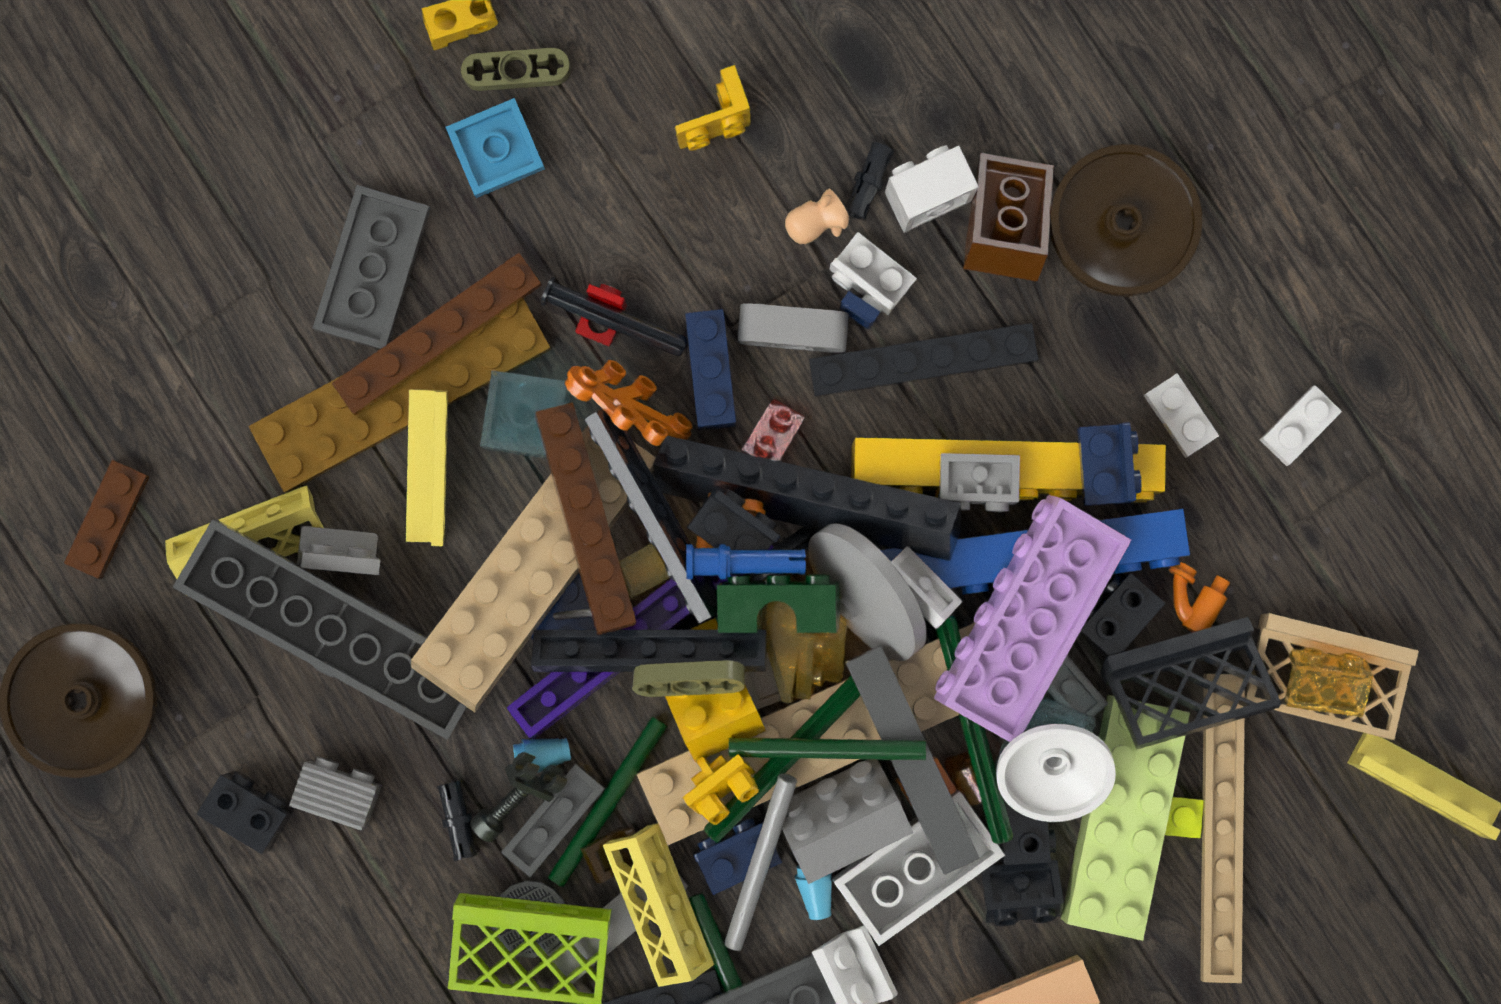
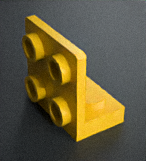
M735 65L720 70L721 82L717 83L716 87L718 91L717 97L722 110L675 126L680 149L688 147L689 151L701 149L710 144L709 139L724 135V138L738 136L746 131V126L750 125V106Z

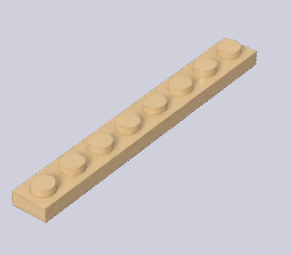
M1204 674L1205 679L1213 681L1215 674ZM1220 674L1216 684L1237 694L1243 679L1232 674ZM1204 688V698H1205V696H1206V694H1207V691H1208V690L1205 689V688ZM1244 689V691H1243V693H1242V697H1244V698H1245V689ZM1212 692L1206 707L1219 713H1225L1230 710L1233 702ZM1237 704L1236 709L1242 708L1243 706ZM1245 718L1203 730L1202 800L1204 802L1202 815L1200 980L1202 982L1242 983Z

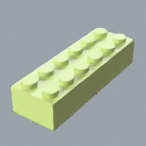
M1107 695L1106 701L1108 704L1104 709L1099 738L1108 746L1112 753L1116 772L1115 782L1107 799L1095 810L1082 816L1061 919L1069 925L1143 941L1185 736L1136 750L1115 697ZM1145 703V705L1165 715L1169 709L1168 707ZM1131 708L1132 711H1133V714H1134V716H1135L1137 710L1134 709V708ZM1173 709L1170 717L1187 724L1190 712ZM1143 713L1140 714L1137 720L1143 736L1158 732L1162 722ZM1166 725L1164 730L1170 729L1172 727Z

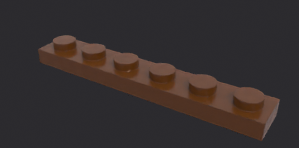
M517 253L332 382V385L351 412L356 416L534 292L542 284L521 254Z
M572 402L535 411L536 422L597 635L636 625L635 615L574 404Z

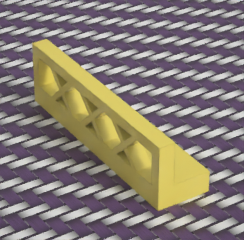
M409 390L406 542H431V546H443L445 542L448 390Z
M307 485L219 519V521L257 542L266 537L279 540L276 547L271 548V550L283 557L296 553L299 550L300 536L291 534L294 526L310 521L312 527L324 528L315 512L313 496ZM209 524L165 540L167 563L176 579H178Z
M1366 733L1362 734L1347 762L1348 764L1478 836L1491 840L1497 839L1501 830L1492 825L1501 810L1500 802L1382 737Z
M659 824L648 825L632 836L605 843L603 848L658 987L693 981L714 965ZM628 848L633 860L632 867L623 861L619 849ZM635 884L644 889L647 896L646 903L637 897L634 889ZM649 920H652L659 926L661 931L660 938L651 932L648 925ZM663 955L672 960L676 969L675 973H667L662 960Z

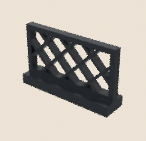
M1249 617L1106 657L1100 674L1105 686L1110 685L1136 750L1280 707L1282 703L1251 635L1254 632V628ZM1245 649L1251 662L1248 671L1226 662L1230 653ZM1224 655L1222 660L1217 658L1218 656ZM1205 661L1218 667L1212 682L1191 672L1195 663ZM1189 665V667H1188L1187 670L1184 669V668H1181V667H1183V666ZM1222 670L1243 679L1237 694L1216 684ZM1169 671L1183 678L1177 692L1156 683L1160 673ZM1154 675L1153 678H1152V680L1146 678V677H1149V676ZM1187 680L1208 690L1202 704L1181 695ZM1134 681L1148 688L1141 703L1126 696L1121 684ZM1247 682L1262 688L1267 700L1255 703L1242 697ZM1151 690L1173 700L1166 715L1145 705ZM1212 692L1233 702L1228 712L1219 713L1206 707ZM1177 702L1198 712L1194 722L1184 724L1170 717ZM1237 704L1243 706L1242 708L1236 709ZM1131 708H1134V709L1137 710L1135 716H1134L1133 711H1132ZM1141 713L1162 722L1158 732L1146 736L1142 735L1137 723ZM1202 714L1208 717L1200 720ZM1166 725L1172 727L1170 729L1164 730Z

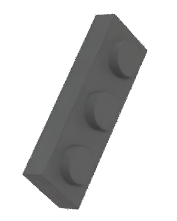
M577 763L564 777L567 779L564 789L557 794H553L554 798L550 802L544 801L501 852L529 877L534 874L605 789L601 783Z

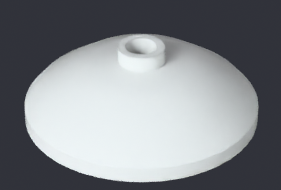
M1066 724L1043 725L1018 735L1002 751L996 769L998 789L1008 805L1024 816L1047 822L1068 821L1092 812L1107 799L1114 786L1116 776L1114 759L1108 746L1092 732Z

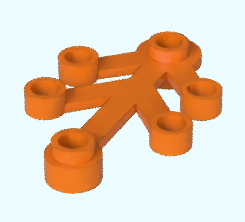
M608 360L601 370L594 371L587 366H572L567 372L568 378L565 381L567 390L581 401L587 402L592 398L610 416L612 422L618 428L628 431L634 424L643 437L654 446H659L667 436L684 440L691 436L690 430L693 426L684 415L675 413L673 416H666L636 401L638 399L649 400L657 390L655 384L649 378L639 375L632 385L615 390L604 385L607 383L618 385L626 375L625 369L614 360Z

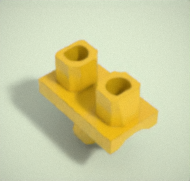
M739 754L728 762L721 755L712 763L702 755L696 760L701 771L691 778L696 787L682 798L691 809L703 815L713 825H717L730 813L721 800L723 797L733 791L738 800L745 802L759 792L752 776L756 772L750 763L744 761Z

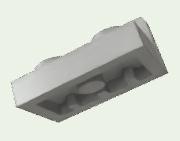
M941 453L938 498L961 503V510H970V504H985V511H1009V505H1015L1019 502L1020 455Z
M303 526L300 532L297 564L301 568L379 575L380 559L376 557L378 536L370 532Z

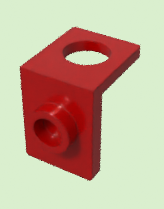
M589 284L586 291L589 297L620 310H626L627 304L625 299L620 297L621 291L605 284H600L599 288ZM581 316L575 331L576 334L610 347L616 331L609 328L604 333H595L589 328V319Z

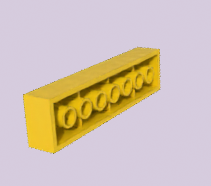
M855 438L852 443L851 478L923 494V491H935V497L938 498L940 454L952 453L1020 455L1019 500H1034V498H1038V494H1049L1062 498L1065 501H1071V499H1076L1077 495H1082L1078 443ZM1138 444V454L1133 455L1134 470L1140 471L1142 487L1141 493H1136V501L1131 503H1147V501L1154 500V495L1165 491L1166 445Z

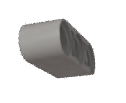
M751 303L741 304L737 343L750 346L819 352H846L849 314L835 310Z

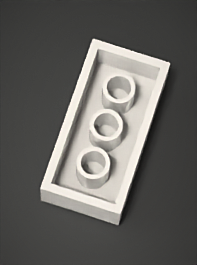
M957 789L951 797L980 859L944 875L916 817L909 822L914 833L853 862L832 877L833 882L878 946L1005 856L998 844L992 842L990 833Z

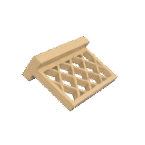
M1271 613L1261 614L1258 625L1260 633L1256 648L1267 668L1268 674H1271L1282 692L1278 694L1279 699L1281 700L1285 697L1289 704H1281L1279 708L1274 709L1275 711L1395 740L1411 666L1416 665L1418 650ZM1268 639L1281 641L1290 656L1272 666L1265 654ZM1291 644L1304 648L1295 652ZM1312 649L1320 652L1327 665L1309 675L1299 656ZM1328 654L1340 656V658L1332 661ZM1347 659L1356 660L1364 675L1346 684L1336 666ZM1294 661L1304 679L1287 689L1276 670ZM1365 663L1376 665L1377 667L1369 670ZM1385 668L1399 671L1396 687L1384 694L1373 675ZM1331 670L1341 689L1323 698L1313 680ZM1368 680L1378 698L1361 708L1350 689ZM1248 682L1245 698L1255 703L1266 701L1265 699L1255 697L1257 686ZM1308 684L1318 703L1304 710L1298 708L1290 694ZM1345 693L1355 712L1344 719L1336 718L1327 703ZM1393 696L1392 704L1388 701V698ZM1382 703L1389 714L1386 730L1373 727L1365 712ZM1322 707L1326 715L1314 711ZM1359 716L1363 724L1352 722V720Z

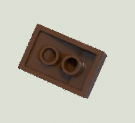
M980 153L975 179L979 187L971 204L963 269L1038 281L1048 256L1054 165Z

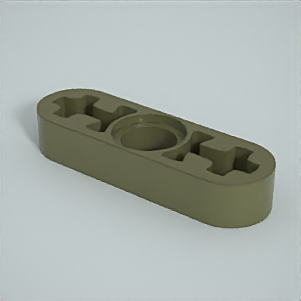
M557 48L475 53L469 55L461 66V74L465 83L476 91L555 86L564 83L571 72L567 55ZM552 58H556L558 64L564 65L557 69V75H550L548 69H537L539 77L533 78L534 69L531 59H537L538 67L548 66ZM513 60L523 61L527 66L525 75L519 79H512L505 72L506 66ZM499 61L498 69L502 79L496 80L495 73L492 72L484 73L482 80L476 81L474 75L469 74V72L475 70V64H482L484 70H496L493 62Z
M729 660L640 665L633 672L632 690L636 694L647 697L736 693L742 691L745 687V666L739 662Z

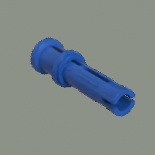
M686 544V579H693L694 576H718L719 579L730 578V574L805 575V549L730 550V546H726V544H720L718 548H694L693 544Z

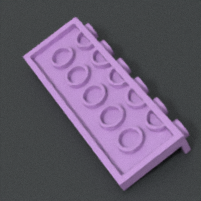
M1048 495L1046 500H1041L1032 513L1033 523L1027 533L1022 534L1017 539L1012 550L1014 556L1007 568H1003L996 576L993 583L994 592L989 601L984 602L978 608L974 617L976 624L969 636L962 638L957 645L954 663L949 671L946 670L942 673L935 687L937 691L934 697L935 700L1009 742L1022 734L1131 542V539L1064 499Z

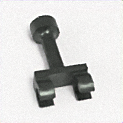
M526 752L519 753L512 765L509 764L505 768L510 785L514 789L492 811L482 809L471 820L470 823L473 831L482 840L493 842L504 830L502 821L529 794L550 802L554 798L553 794H557L564 789L567 779L560 776L564 770L554 765H549L543 770L541 776L538 777L536 775L540 766L531 763L536 757Z

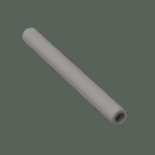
M789 774L778 775L724 944L729 949L739 951L743 948L797 784V779Z

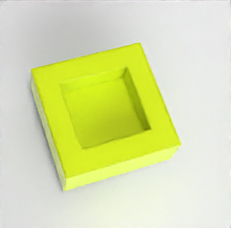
M1173 797L1165 835L1201 838L1204 800Z

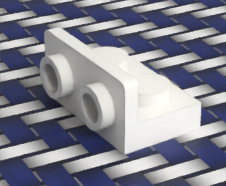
M857 232L838 258L833 260L829 269L834 273L832 279L847 291L854 288L864 296L862 300L887 315L891 313L917 279L859 232Z
M865 926L840 933L812 951L836 1004H878L897 996L896 988Z

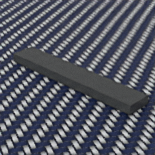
M882 646L875 647L846 661L848 670L881 740L925 741ZM927 743L926 760H891L943 874L946 875L980 859Z

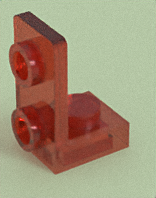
M773 399L742 448L741 453L780 461L804 421V415Z

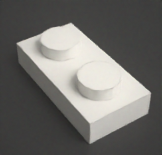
M1178 373L1144 395L1185 458L1219 437Z
M1314 385L1259 440L1288 466L1342 411Z
M908 546L891 561L910 587L923 617L935 628H938L963 602Z

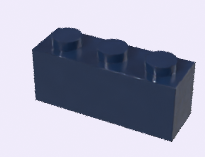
M720 309L685 313L698 430L736 427L724 311Z

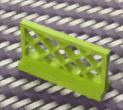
M459 893L453 906L452 920H454L448 989L579 1004H602L612 909ZM463 924L478 925L487 937L472 948L462 937ZM489 927H496L497 929L492 931ZM505 929L517 930L525 940L511 952L497 937ZM528 931H533L535 933L533 935H530ZM544 933L555 934L563 943L560 948L549 956L535 941ZM566 935H570V936H574V937H572V938L569 940ZM583 937L600 939L599 951L588 960L574 946ZM490 941L504 956L491 968L476 953ZM530 945L542 962L527 972L515 956ZM462 947L466 953L460 957V949ZM568 949L581 965L565 976L553 960ZM469 958L483 972L475 980L458 979L459 966ZM598 960L596 972L591 965ZM507 962L521 976L512 985L503 984L494 974ZM546 966L560 981L551 989L541 988L532 978ZM586 970L595 981V992H579L570 981ZM488 978L491 982H483V981ZM526 982L529 986H521V985H523V984ZM562 987H565L568 991H566V990H560V989H561Z

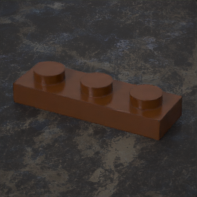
M111 460L64 564L97 579H103L150 476L115 460Z

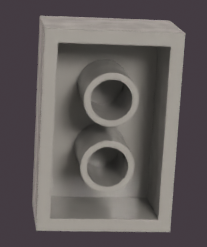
M872 759L859 762L853 767L793 795L782 826L785 837L808 884L914 833L900 801L878 760Z

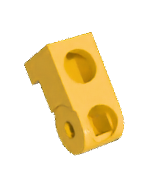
M450 0L421 8L423 21L434 51L448 46L450 42L469 37L471 34L488 31L498 24L490 0Z

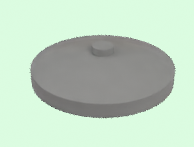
M828 524L814 534L808 546L809 560L813 573L830 575V581H839L840 618L848 628L870 648L873 649L881 645L886 657L892 660L905 661L922 649L926 641V626L921 609L910 587L892 562L866 537L845 525Z

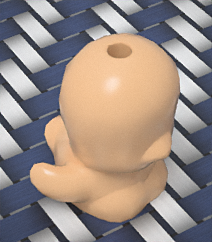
M829 188L823 193L818 202L808 201L791 210L785 219V228L795 242L808 244L817 239L828 228L831 229L835 237H839L842 229L847 228L850 218L840 199Z

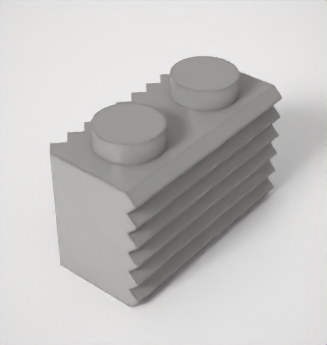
M317 756L315 762H304L289 806L361 831L367 829L382 787L381 784L373 782L375 775L358 769H353L352 774L337 770L339 763Z

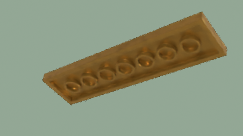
M522 299L356 416L351 412L332 385V382L335 381L333 380L248 427L283 492L288 493L408 428L410 389L448 390L449 406L552 349L525 300Z

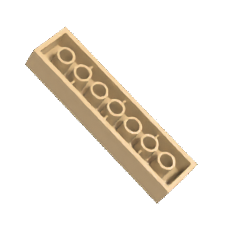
M587 425L582 435L609 529H611L629 505L627 494L619 480L611 474L608 460L600 446L592 440L589 426ZM635 443L652 473L656 457ZM550 474L411 659V666L415 671L474 713L579 572L552 474Z

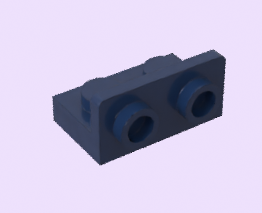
M1130 422L1120 423L1119 425L1079 427L1077 431L1083 506L1131 503L1136 501V493H1141L1142 484L1140 471L1134 470L1133 455L1138 454V436L1136 431H1131Z
M753 817L736 824L733 827L734 833L721 839L719 842H715L708 837L697 843L700 849L695 851L693 856L696 862H698L713 895L745 880L764 822L763 820L755 823ZM776 848L769 869L782 863Z

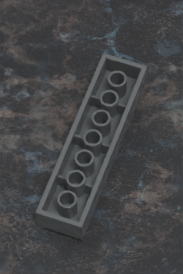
M217 519L211 520L173 585L174 589L447 740L466 709L465 705L412 668L411 659L428 638L427 636L307 569L301 568L298 564Z

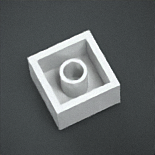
M947 145L939 147L926 155L928 160L915 166L910 161L892 171L894 176L889 178L885 194L904 233L972 201L979 186L959 146L950 150Z

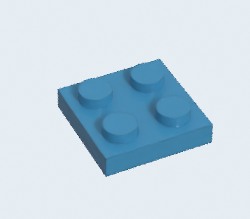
M515 98L445 127L476 198L545 170Z

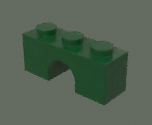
M732 574L728 581H722L717 585L718 633H757L762 628L763 608L767 603L773 601L784 602L793 609L796 616V633H836L840 628L839 581H830V575L809 574L806 575V581H790L789 574L767 575V581H751V575Z

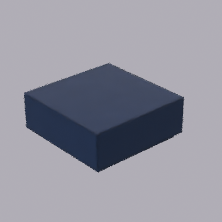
M850 291L847 292L839 307L840 311L848 313L851 319L866 329H871L880 314L879 310Z

